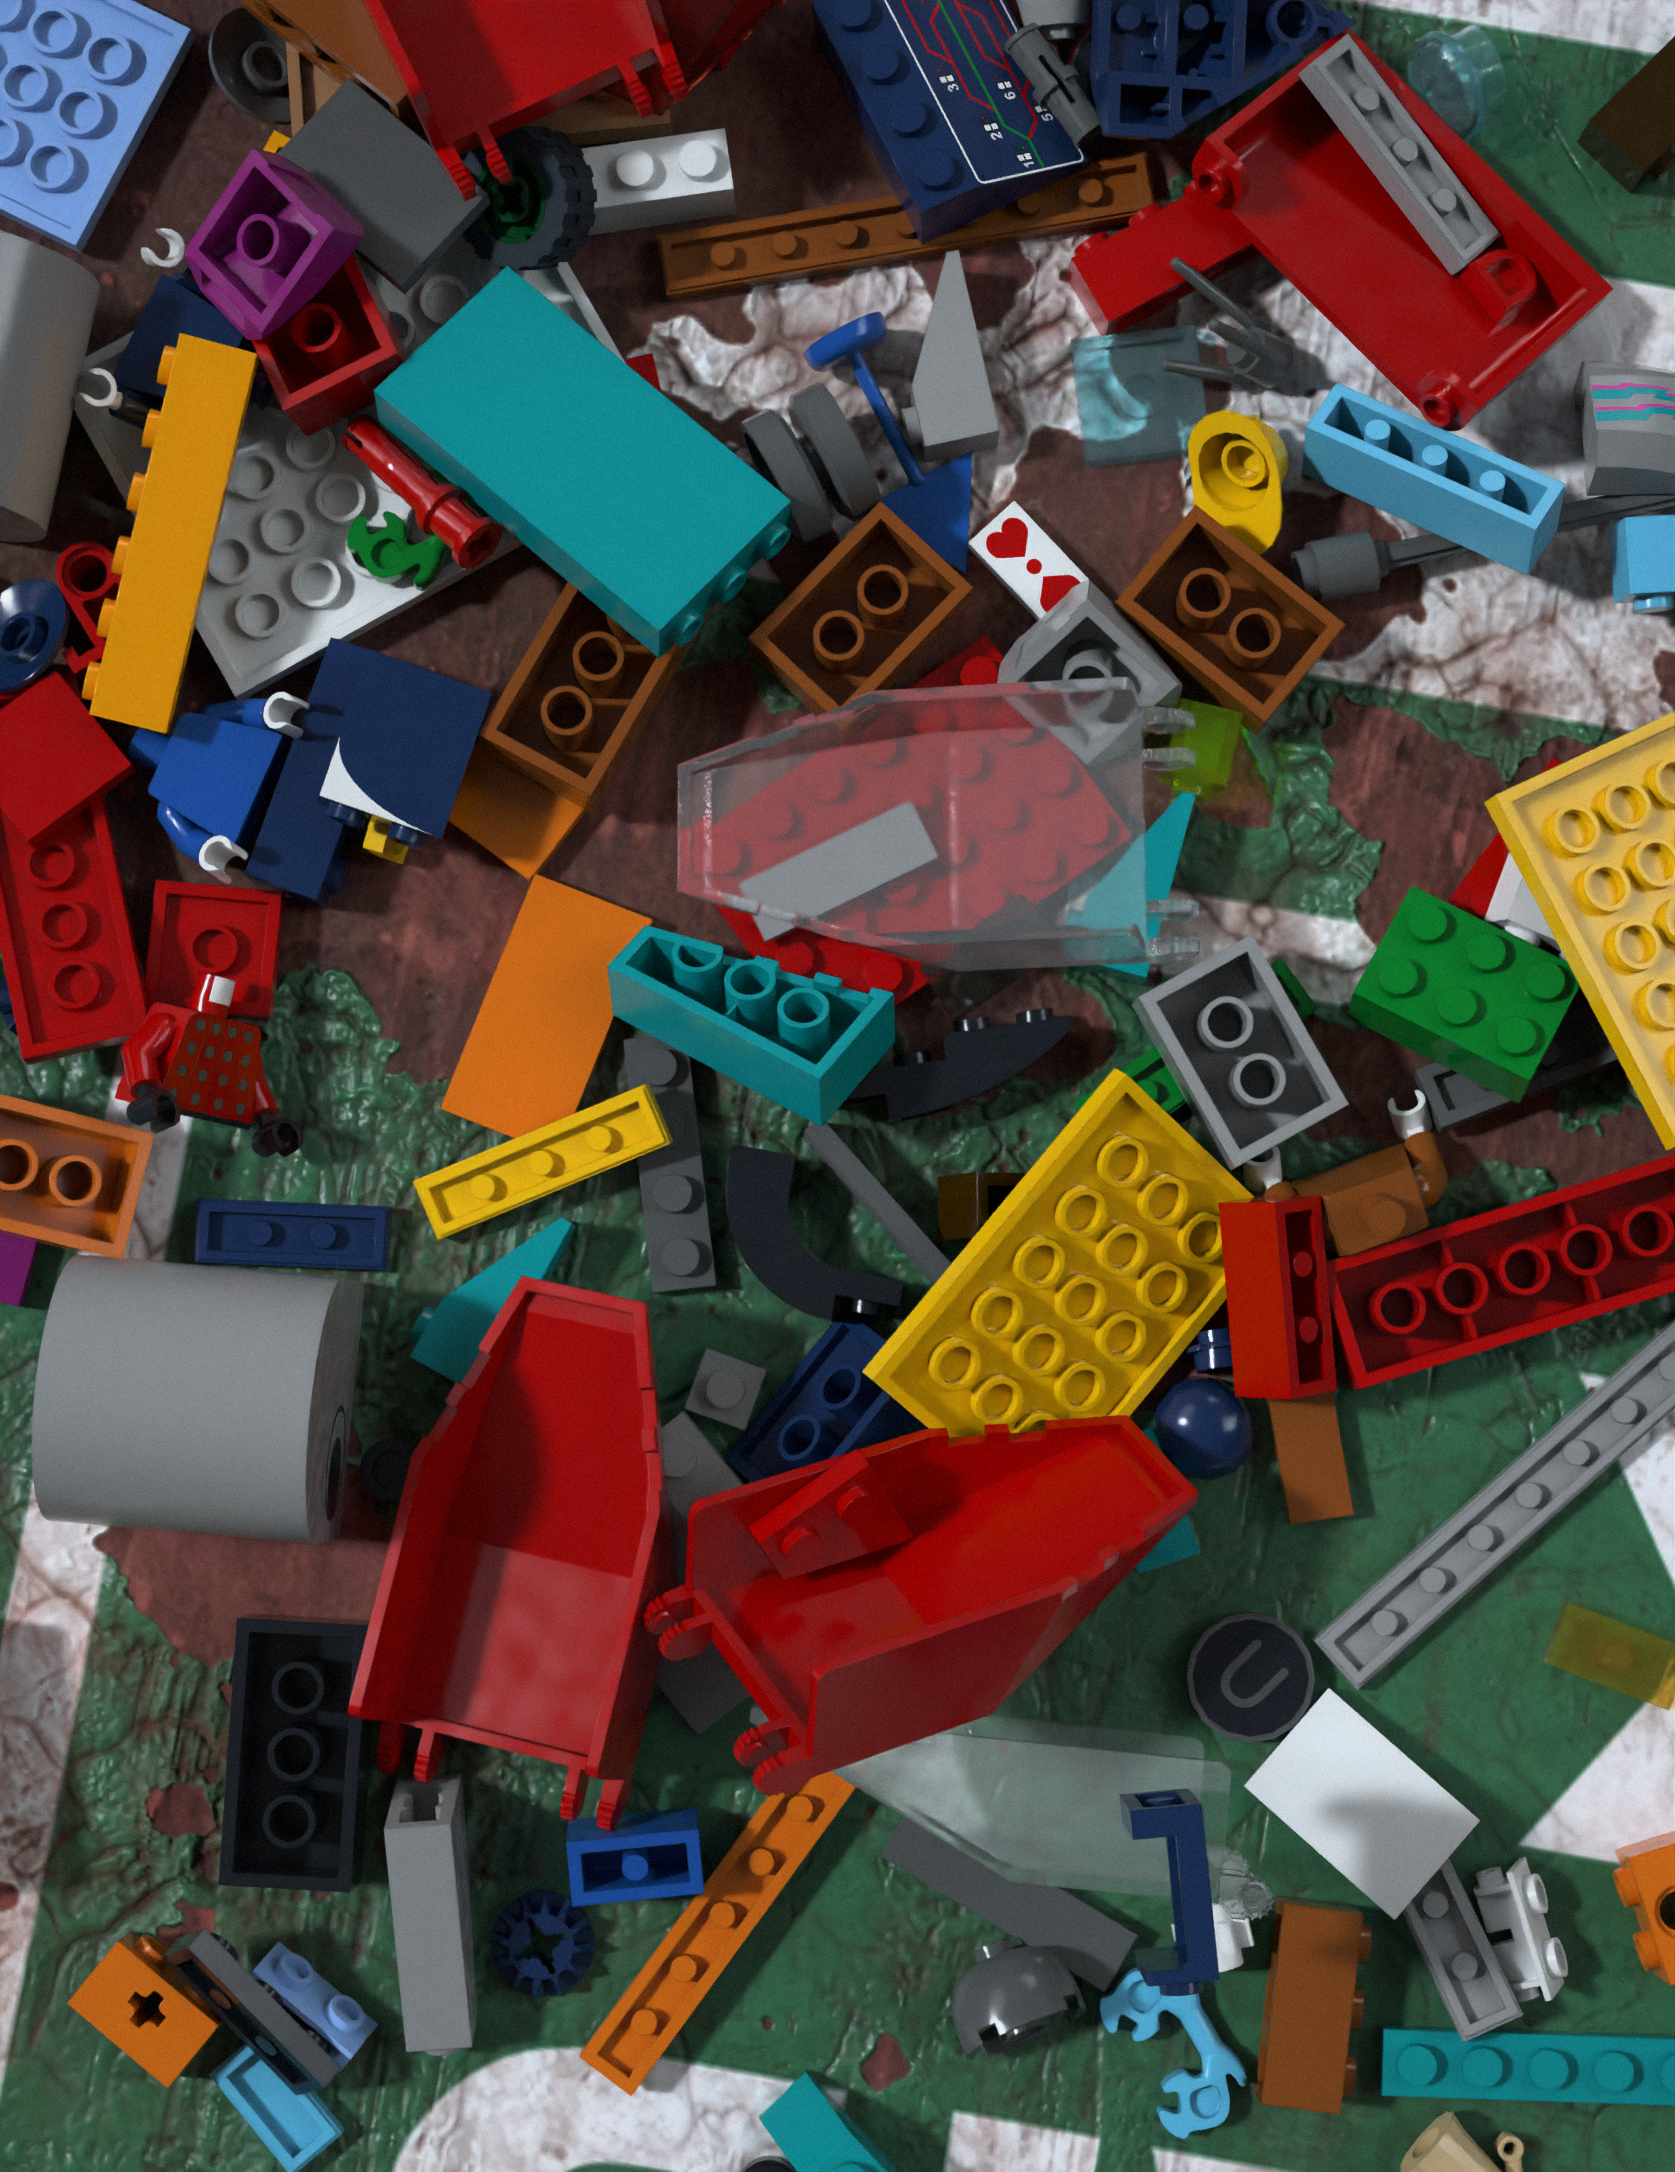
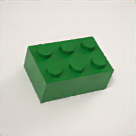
M1411 886L1353 992L1346 1017L1519 1104L1580 989V985L1568 962Z

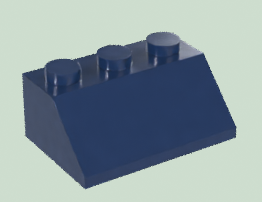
M843 1309L724 1459L750 1482H755L846 1454L856 1449L859 1450L929 1428L862 1372L887 1341Z

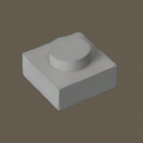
M706 1348L684 1409L745 1431L767 1370Z

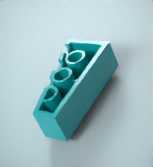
M645 925L607 966L614 1016L820 1127H823L895 1043L894 993L874 987L871 988L869 994L842 987L841 978L819 972L816 973L814 979L780 970L779 961L757 955L754 960H742L724 955L723 946Z

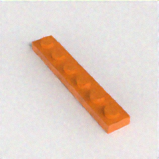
M852 1763L810 1778L796 1792L788 1794L782 1792L778 1796L774 1794L765 1798L704 1882V1893L696 1894L583 2048L579 2055L582 2060L630 2096L634 2094L865 1776V1772Z

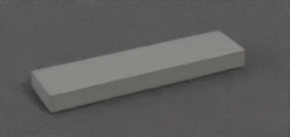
M1349 34L1344 36L1298 74L1451 276L1464 268L1501 236Z

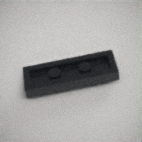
M204 1928L178 1938L163 1955L162 1959L296 2096L325 2088L341 2067L327 2054L328 2046L324 2039L311 2028L299 2025L282 2008L283 2000L279 1993L268 1983L260 1979H254L237 1962L238 1954L235 1948L222 1936L216 1933H209Z

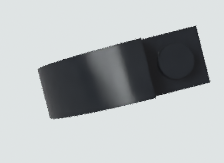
M732 1144L726 1179V1208L729 1225L738 1250L757 1279L773 1295L799 1312L832 1322L836 1297L848 1299L846 1311L884 1318L886 1306L900 1307L904 1281L828 1266L811 1256L799 1243L791 1228L789 1219V1200L797 1162L796 1156Z

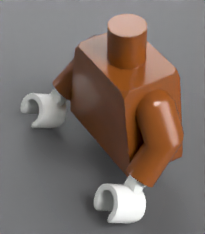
M1415 1090L1418 1105L1409 1111H1399L1393 1098H1390L1388 1101V1109L1395 1132L1399 1137L1406 1139L1404 1145L1399 1143L1293 1182L1282 1181L1280 1151L1276 1145L1265 1151V1162H1254L1250 1159L1242 1164L1246 1187L1252 1191L1264 1193L1263 1196L1321 1195L1325 1250L1339 1256L1353 1255L1428 1227L1429 1221L1425 1209L1434 1206L1444 1194L1448 1185V1176L1435 1136L1429 1132L1433 1123L1425 1095L1419 1090Z

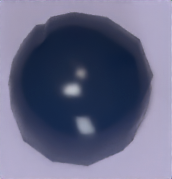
M1193 1376L1173 1384L1156 1407L1154 1417L1159 1445L1166 1458L1185 1477L1212 1481L1231 1474L1246 1461V1455L1251 1452L1253 1425L1248 1407L1242 1397H1235V1390L1220 1378Z

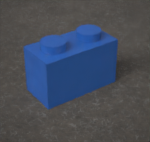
M697 1807L622 1814L617 1826L611 1831L598 1828L596 1823L597 1817L581 1818L574 1820V1822L568 1820L566 1848L572 1907L704 1893Z

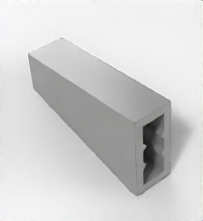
M462 1773L435 1775L429 1784L414 1780L415 1777L397 1778L384 1826L406 2052L425 2051L429 2055L444 2056L453 2054L461 2048L472 2047L478 2017Z

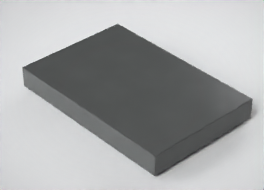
M350 78L277 153L278 155L285 156L315 176L316 181L356 221L363 225L364 238L355 248L354 252L403 294H406L491 204L488 193L477 184L475 188L477 196L464 201L450 182L433 148Z

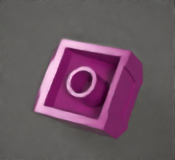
M253 147L185 248L184 258L200 291L247 340L263 339L284 324L326 285L364 238L363 225L356 221L316 181L315 176L285 156Z

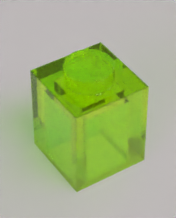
M1181 698L1178 708L1175 710L1158 783L1172 786L1170 793L1176 797L1183 791L1196 794L1195 802H1207L1209 795L1220 797L1227 785L1243 713Z

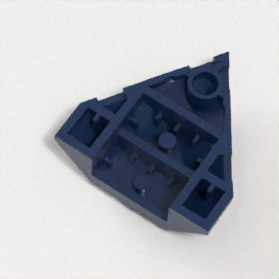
M1093 0L1090 87L1103 137L1166 141L1355 25V23L1337 8L1332 11L1320 0Z

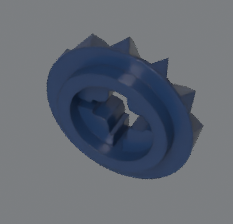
M548 1890L529 1892L510 1902L497 1918L490 1938L494 1968L500 1972L511 1989L522 1991L535 1998L563 1994L574 1986L586 1974L595 1950L594 1931L586 1912L581 1906L572 1907V1900L568 1896ZM531 1918L536 1928L540 1927L544 1935H551L553 1933L559 1935L566 1931L568 1933L567 1936L561 1938L560 1943L552 1950L554 1958L552 1962L553 1970H551L548 1962H544L540 1954H534L530 1957L526 1954L520 1958L518 1956V1953L522 1952L525 1946L532 1941V1933L530 1931L532 1925L529 1920Z

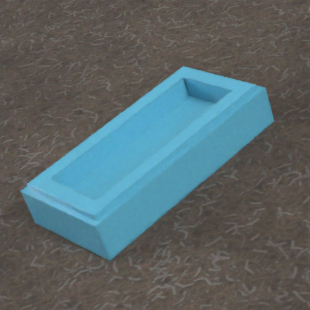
M245 2043L209 2074L287 2172H298L345 2130L315 2091L296 2096Z

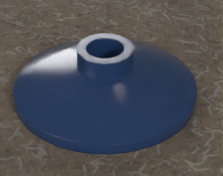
M44 579L26 580L15 584L0 594V694L16 691L34 681L52 663L65 641L70 623V606L59 587Z

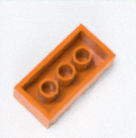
M0 1094V1233L88 1255L124 1258L155 1134Z

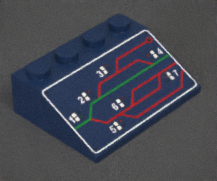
M814 0L811 2L815 38L921 245L1090 167V160L1084 149L1075 148L1072 139L1047 105L1043 107L1038 105L1032 96L1035 88L1011 55H1008L1004 50L1005 43L1020 30L1006 0Z

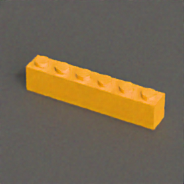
M183 333L179 334L176 348L168 345L164 347L158 369L157 383L167 386L162 410H149L141 444L142 447L152 449L147 473L135 472L127 500L126 510L137 512L132 536L130 538L120 535L112 564L111 573L122 575L117 599L105 598L96 635L107 638L101 663L90 661L84 680L82 698L92 701L90 715L165 734L170 733L259 362L257 353Z

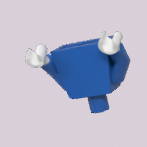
M277 692L269 699L245 698L208 704L199 714L183 712L172 736L139 727L129 746L128 760L156 771L149 785L148 793L159 802L157 819L181 854L200 864L203 869L225 884H230L233 881V878L224 872L227 862L234 856H240L244 860L248 858L246 851L280 777L291 745L283 735L273 731H280L293 738H300L303 735V729L290 724L294 712L300 708L308 710L310 704L285 692Z

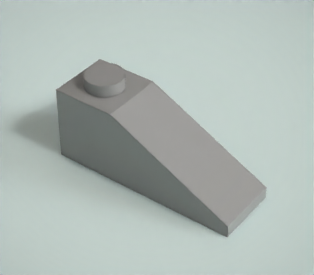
M959 250L946 252L912 383L911 407L902 409L908 445L920 444L924 463L961 456L971 450L975 453L997 448L1000 432Z

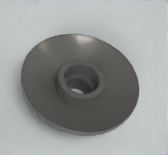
M242 7L229 12L215 26L209 40V62L216 82L227 98L247 115L269 124L290 125L291 113L286 41Z

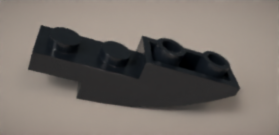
M1043 1008L1016 1013L1017 1024L991 1027L990 1017L971 1018L953 1022V1033L942 1034L941 1037L943 1060L932 1061L930 1051L894 1056V1067L871 1070L841 1106L885 1100L888 1124L924 1118L959 1107L991 1093L1017 1078L1043 1059L1069 1034L1071 1030L1070 1016L1054 1018L1053 1008Z

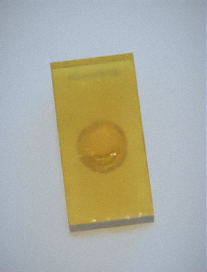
M1563 1602L1542 1662L1670 1711L1675 1697V1643L1572 1603Z

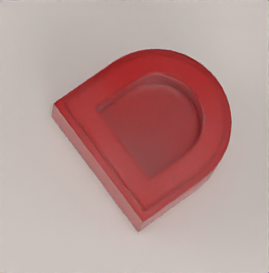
M1496 249L1468 264L1459 276L1496 325L1520 312L1534 296L1538 286L1537 275L1531 263L1519 253L1508 249Z

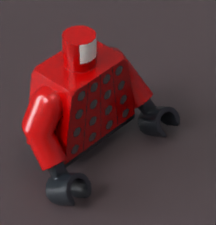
M198 972L189 1009L155 1002L150 1006L145 1020L122 1045L121 1053L125 1070L118 1085L115 1098L130 1102L127 1106L126 1114L132 1123L140 1126L150 1121V1129L156 1134L175 1126L180 1121L181 1115L249 1130L250 1124L258 1125L259 1129L253 1134L251 1139V1146L254 1152L263 1157H269L276 1152L283 1157H287L301 1148L303 1134L298 1124L291 1118H275L279 1114V1108L265 1076L260 1052L261 1032L257 1026L227 1019L236 981Z

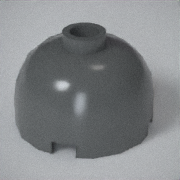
M1009 1938L995 1941L974 1952L977 1964L959 1978L953 1991L951 2008L956 2033L967 2060H974L980 2048H982L986 2058L1017 2048L1053 2032L1049 2019L1063 2011L1069 2023L1087 2011L1076 1981L1063 1961L1051 1951L1037 1946L1013 1949Z

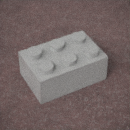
M1252 934L1139 996L1132 1004L1210 1145L1227 1171L1240 1166L1349 1105Z

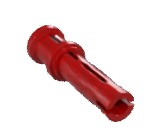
M360 415L347 425L346 429L357 440H354L348 433H343L341 437L342 445L357 456L415 511L418 527L426 535H436L452 550V558L461 568H474L483 563L494 552L502 537L500 524L491 517H482L467 503V496L458 485L439 482L385 432L371 415Z

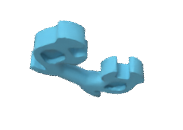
M1138 1967L1127 1970L1118 1979L1111 1991L1099 1994V2014L1106 2029L1110 2033H1115L1117 2031L1118 2018L1120 2015H1126L1136 2022V2026L1131 2030L1133 2040L1136 2042L1144 2041L1159 2030L1158 2016L1162 2011L1167 2010L1180 2019L1201 2055L1202 2071L1200 2074L1193 2075L1188 2070L1180 2068L1166 2075L1161 2081V2087L1165 2093L1178 2092L1179 2104L1177 2109H1171L1163 2105L1157 2107L1156 2111L1161 2123L1170 2133L1182 2139L1187 2138L1192 2131L1219 2126L1225 2121L1230 2110V2096L1226 2075L1231 2074L1242 2087L1247 2084L1245 2067L1239 2056L1220 2038L1201 2006L1199 1993L1186 1996H1163L1160 1994L1159 1986L1146 1985Z

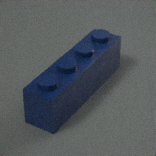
M333 637L330 638L307 701L310 707L308 710H304L298 728L303 729V735L300 738H294L244 874L257 886L269 890L283 891L286 896L324 909L327 907L330 896L339 897L347 882L351 862L344 859L352 835L360 838L368 824V821L365 820L363 828L359 829L334 821L325 816L328 807L317 803L322 781L368 649Z

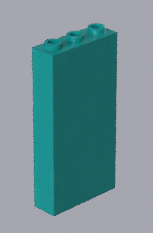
M508 266L497 274L374 389L378 419L381 424L452 484L458 485L472 501L659 659L674 644L679 647L687 644L701 628L704 622L703 615L718 600L722 603H727L735 597L747 580V572L762 557L765 560L775 557L790 538V499Z

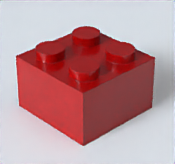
M352 252L326 285L298 312L263 339L252 340L283 412L307 437L375 403L374 389L409 358L371 273L354 252Z

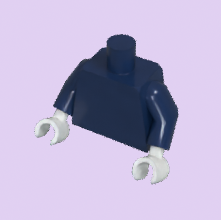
M158 228L155 231L169 242L170 253L168 257L161 260L147 247L141 248V255L146 264L152 267L172 269V278L161 274L113 375L101 368H93L80 373L85 379H91L97 383L100 389L99 399L95 400L83 393L74 395V402L82 410L92 411L106 406L109 408L111 416L141 430L145 428L150 409L162 410L167 386L157 383L158 369L165 345L176 348L180 333L249 352H256L252 340H247L200 291L184 258L185 244L182 237L176 231L166 228ZM257 368L248 405L262 411L268 405L274 389L266 372Z

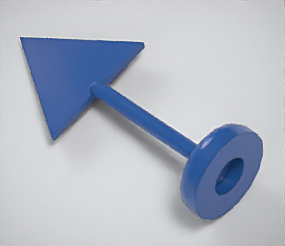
M878 311L857 318L813 343L804 351L803 355L808 365L818 372L830 371L849 363L910 482L882 497V503L944 561L966 575L973 450L926 475L923 474L862 356L885 339L888 333L887 323L882 313Z

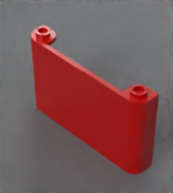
M1350 28L1328 40L1208 136L1192 161V175L1198 193L1228 219L1412 402L1430 424L1446 431H1459L1464 428L1598 308L1613 290L1551 226ZM1347 34H1349L1501 234L1500 237L1468 264L1493 250L1508 249L1525 257L1533 266L1538 279V286L1534 296L1520 312L1496 325L1459 278L1466 266L1451 276L1298 76L1303 69Z

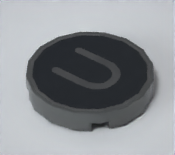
M1245 1612L1224 1615L1202 1630L1188 1652L1185 1684L1188 1700L1202 1722L1225 1738L1255 1743L1275 1739L1298 1723L1311 1703L1315 1674L1311 1654L1297 1632L1273 1616Z

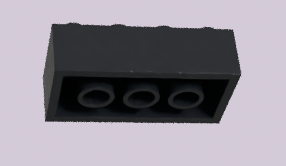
M247 1614L237 1618L218 1885L350 1893L361 1883L372 1720H363L349 1716L348 1706L370 1620Z

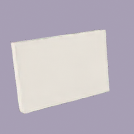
M1330 1688L1326 1690L1244 1785L1393 1920L1399 1916L1480 1821Z

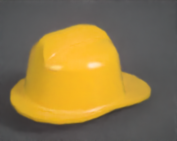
M1225 410L1207 414L1193 427L1188 440V460L1192 477L1194 506L1197 505L1261 556L1273 546L1281 530L1283 513L1281 485L1288 472V452L1284 441L1274 428L1262 422L1259 415L1244 416L1241 413Z

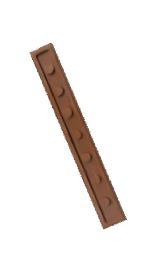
M1146 152L1090 161V167L922 245L896 194L656 235L667 300L670 302L943 255L946 252L955 250L960 252L1128 223L1135 213L1156 201Z

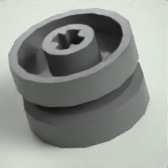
M816 382L790 396L789 416L797 438L784 418L768 408L739 422L741 435L757 473L791 500L789 529L793 538L802 548L832 534L833 515L825 493L839 514L853 522L865 517L880 501L882 502L877 482L856 433L832 394L820 382Z

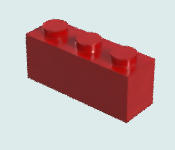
M1194 181L1182 191L1183 197L1165 207L1160 202L1152 203L1135 213L1129 219L1128 224L1130 226L1110 237L1106 232L1095 234L1082 242L1074 250L1076 256L1071 258L1067 279L1104 341L1197 290L1172 269L1170 262L1174 257L1181 258L1210 282H1213L1262 254L1228 219L1198 193Z
M1321 1195L1260 1196L1220 1202L1219 1215L1235 1397L1292 1400L1336 1391L1337 1381Z

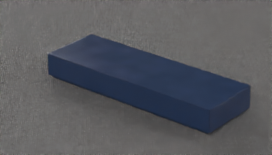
M198 1198L194 1262L389 1271L392 1208L387 1206Z

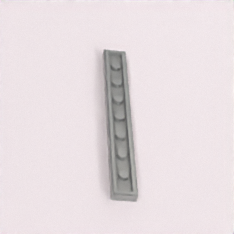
M1675 1318L1312 1638V1641L1354 1689L1358 1690L1675 1409Z

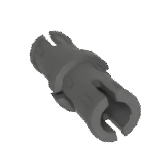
M1036 23L1028 24L1009 38L1005 43L1004 50L1008 55H1011L1035 88L1032 96L1040 107L1048 106L1072 139L1075 148L1081 149L1092 143L1102 134L1097 110L1079 86L1080 75L1073 65L1063 64L1039 31L1040 28Z

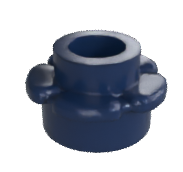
M1229 1328L1198 1333V1345L1187 1349V1354L1194 1356L1196 1373L1212 1374L1233 1371Z

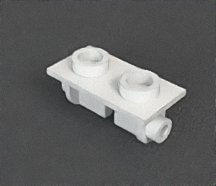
M1521 1857L1506 1872L1507 1877H1503L1501 1867L1488 1868L1477 1872L1476 1878L1479 1885L1475 1886L1473 1890L1487 1933L1510 1928L1513 1939L1495 1942L1491 1947L1517 2002H1524L1540 1995L1538 1986H1541L1545 2001L1552 2000L1564 1984L1563 1977H1566L1568 1974V1965L1563 1946L1557 1937H1550L1543 1913L1548 1911V1899L1541 1877L1537 1873L1531 1874L1526 1857Z

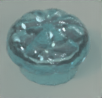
M1470 25L1452 35L1439 31L1428 32L1415 43L1407 66L1410 88L1462 140L1477 136L1483 130L1487 116L1502 109L1507 102L1506 76L1493 42L1480 27Z

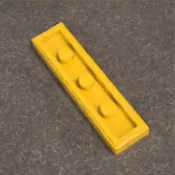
M648 1082L416 1179L413 1183L435 1235L439 1240L672 1143L673 1139Z

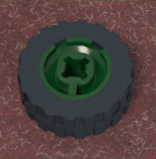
M521 126L495 138L513 178L502 185L497 178L493 177L486 162V154L482 145L468 151L469 153L465 160H461L463 165L470 170L475 183L488 193L491 204L462 235L466 242H470L475 248L474 253L479 258L490 261L491 266L504 269L508 266L513 271L559 267L558 263L569 262L574 258L577 249L584 247L589 238L587 234L590 227L594 226L596 218L594 205L597 202V189H594L592 177L594 175L591 166L586 164L583 158L584 153L579 146L569 142V137L560 131L552 132L550 131L551 128L543 126Z

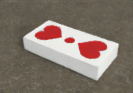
M1015 501L968 542V549L1036 621L1040 620L1073 586L1089 580Z

